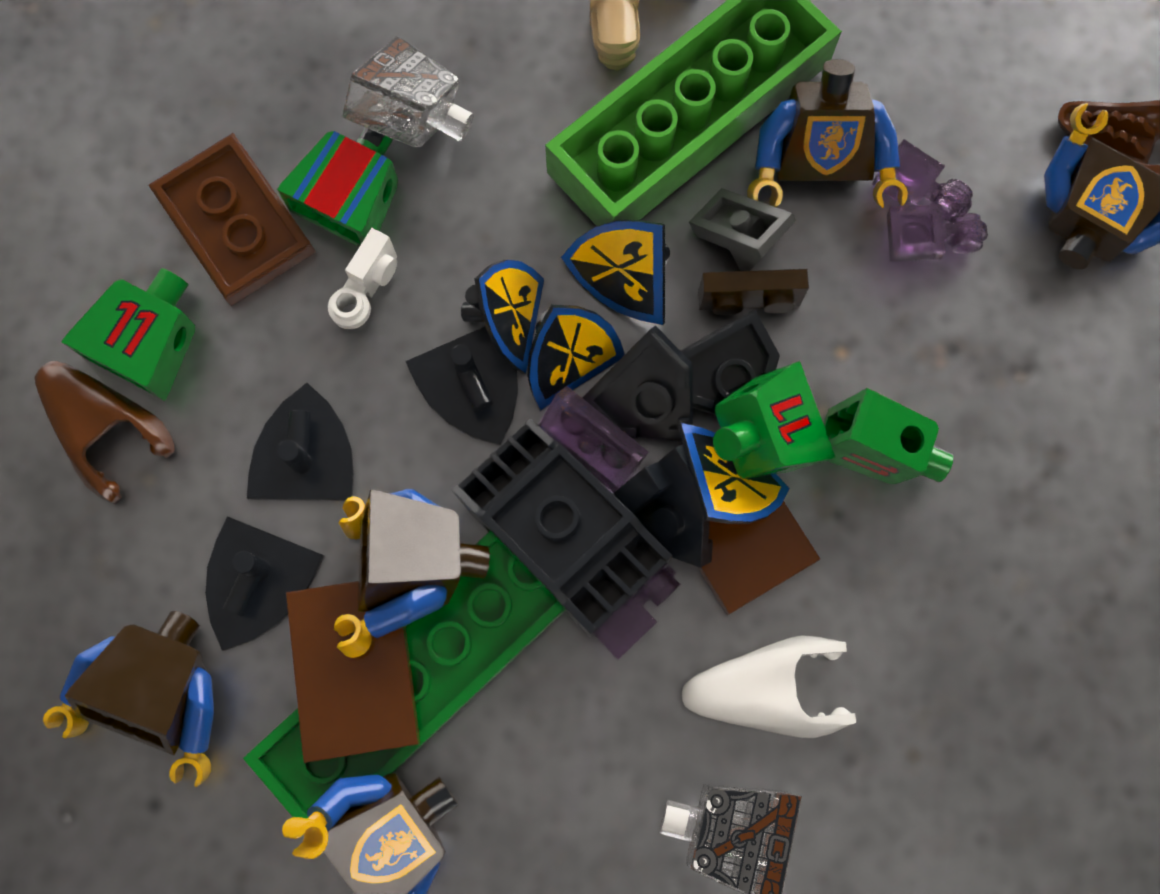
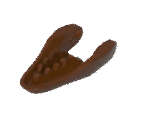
M1160 100L1130 103L1073 101L1063 104L1060 108L1058 123L1060 128L1069 137L1073 132V128L1070 125V116L1076 107L1088 103L1086 110L1081 116V124L1086 129L1091 128L1096 123L1097 116L1102 110H1106L1108 112L1106 126L1100 132L1088 135L1084 143L1087 145L1094 138L1160 175V165L1148 164L1154 145L1160 139Z
M50 361L37 371L34 377L35 385L46 415L75 472L84 485L100 498L116 504L122 498L120 486L115 481H108L103 472H99L87 462L85 454L91 445L104 436L118 422L132 423L142 434V438L150 443V451L155 456L168 458L175 452L172 437L160 419L97 379L58 361Z

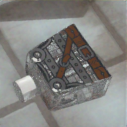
M396 36L351 74L342 117L412 147H422L437 130L458 141H462L471 127L474 114L454 104L460 83L457 75Z
M703 784L698 807L671 800L666 801L659 834L690 842L686 864L691 870L742 894H782L802 796L783 790Z

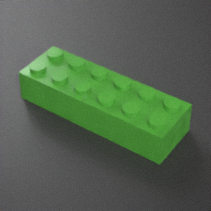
M727 0L545 144L547 174L596 226L616 220H640L775 110L781 102L787 100L795 84L798 82H809L823 70L824 63L832 59L842 31L810 0Z

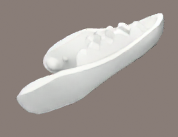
M801 635L767 645L695 675L686 682L682 689V701L685 707L700 716L787 736L817 738L832 734L856 723L855 713H850L843 707L836 708L831 715L825 716L823 712H820L818 716L810 717L802 710L797 699L794 675L796 664L801 656L810 655L812 658H816L817 655H824L829 660H836L843 652H847L846 642L822 637Z

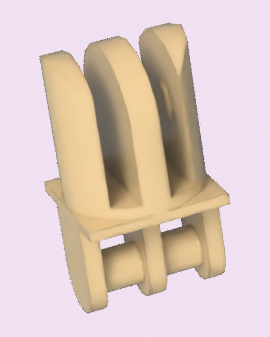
M590 0V26L593 45L598 52L600 62L608 69L617 71L624 69L635 59V51L639 47L641 35L638 11L639 0Z

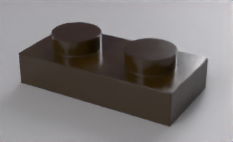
M807 269L703 273L698 289L699 310H713V313L717 315L738 314L744 308H764V311L767 313L789 312L795 306L801 305L809 289Z

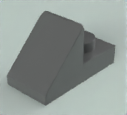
M721 188L689 221V224L697 237L729 249L740 271H751L795 223L796 219L791 212Z

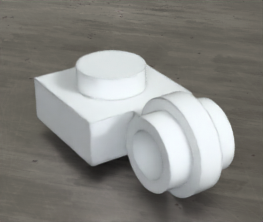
M371 228L345 269L348 276L345 285L337 290L328 302L330 317L336 325L344 329L358 328L368 320L371 313V305L367 296L372 298L379 285H387L397 267V255L390 237ZM357 304L353 311L342 312L345 306Z

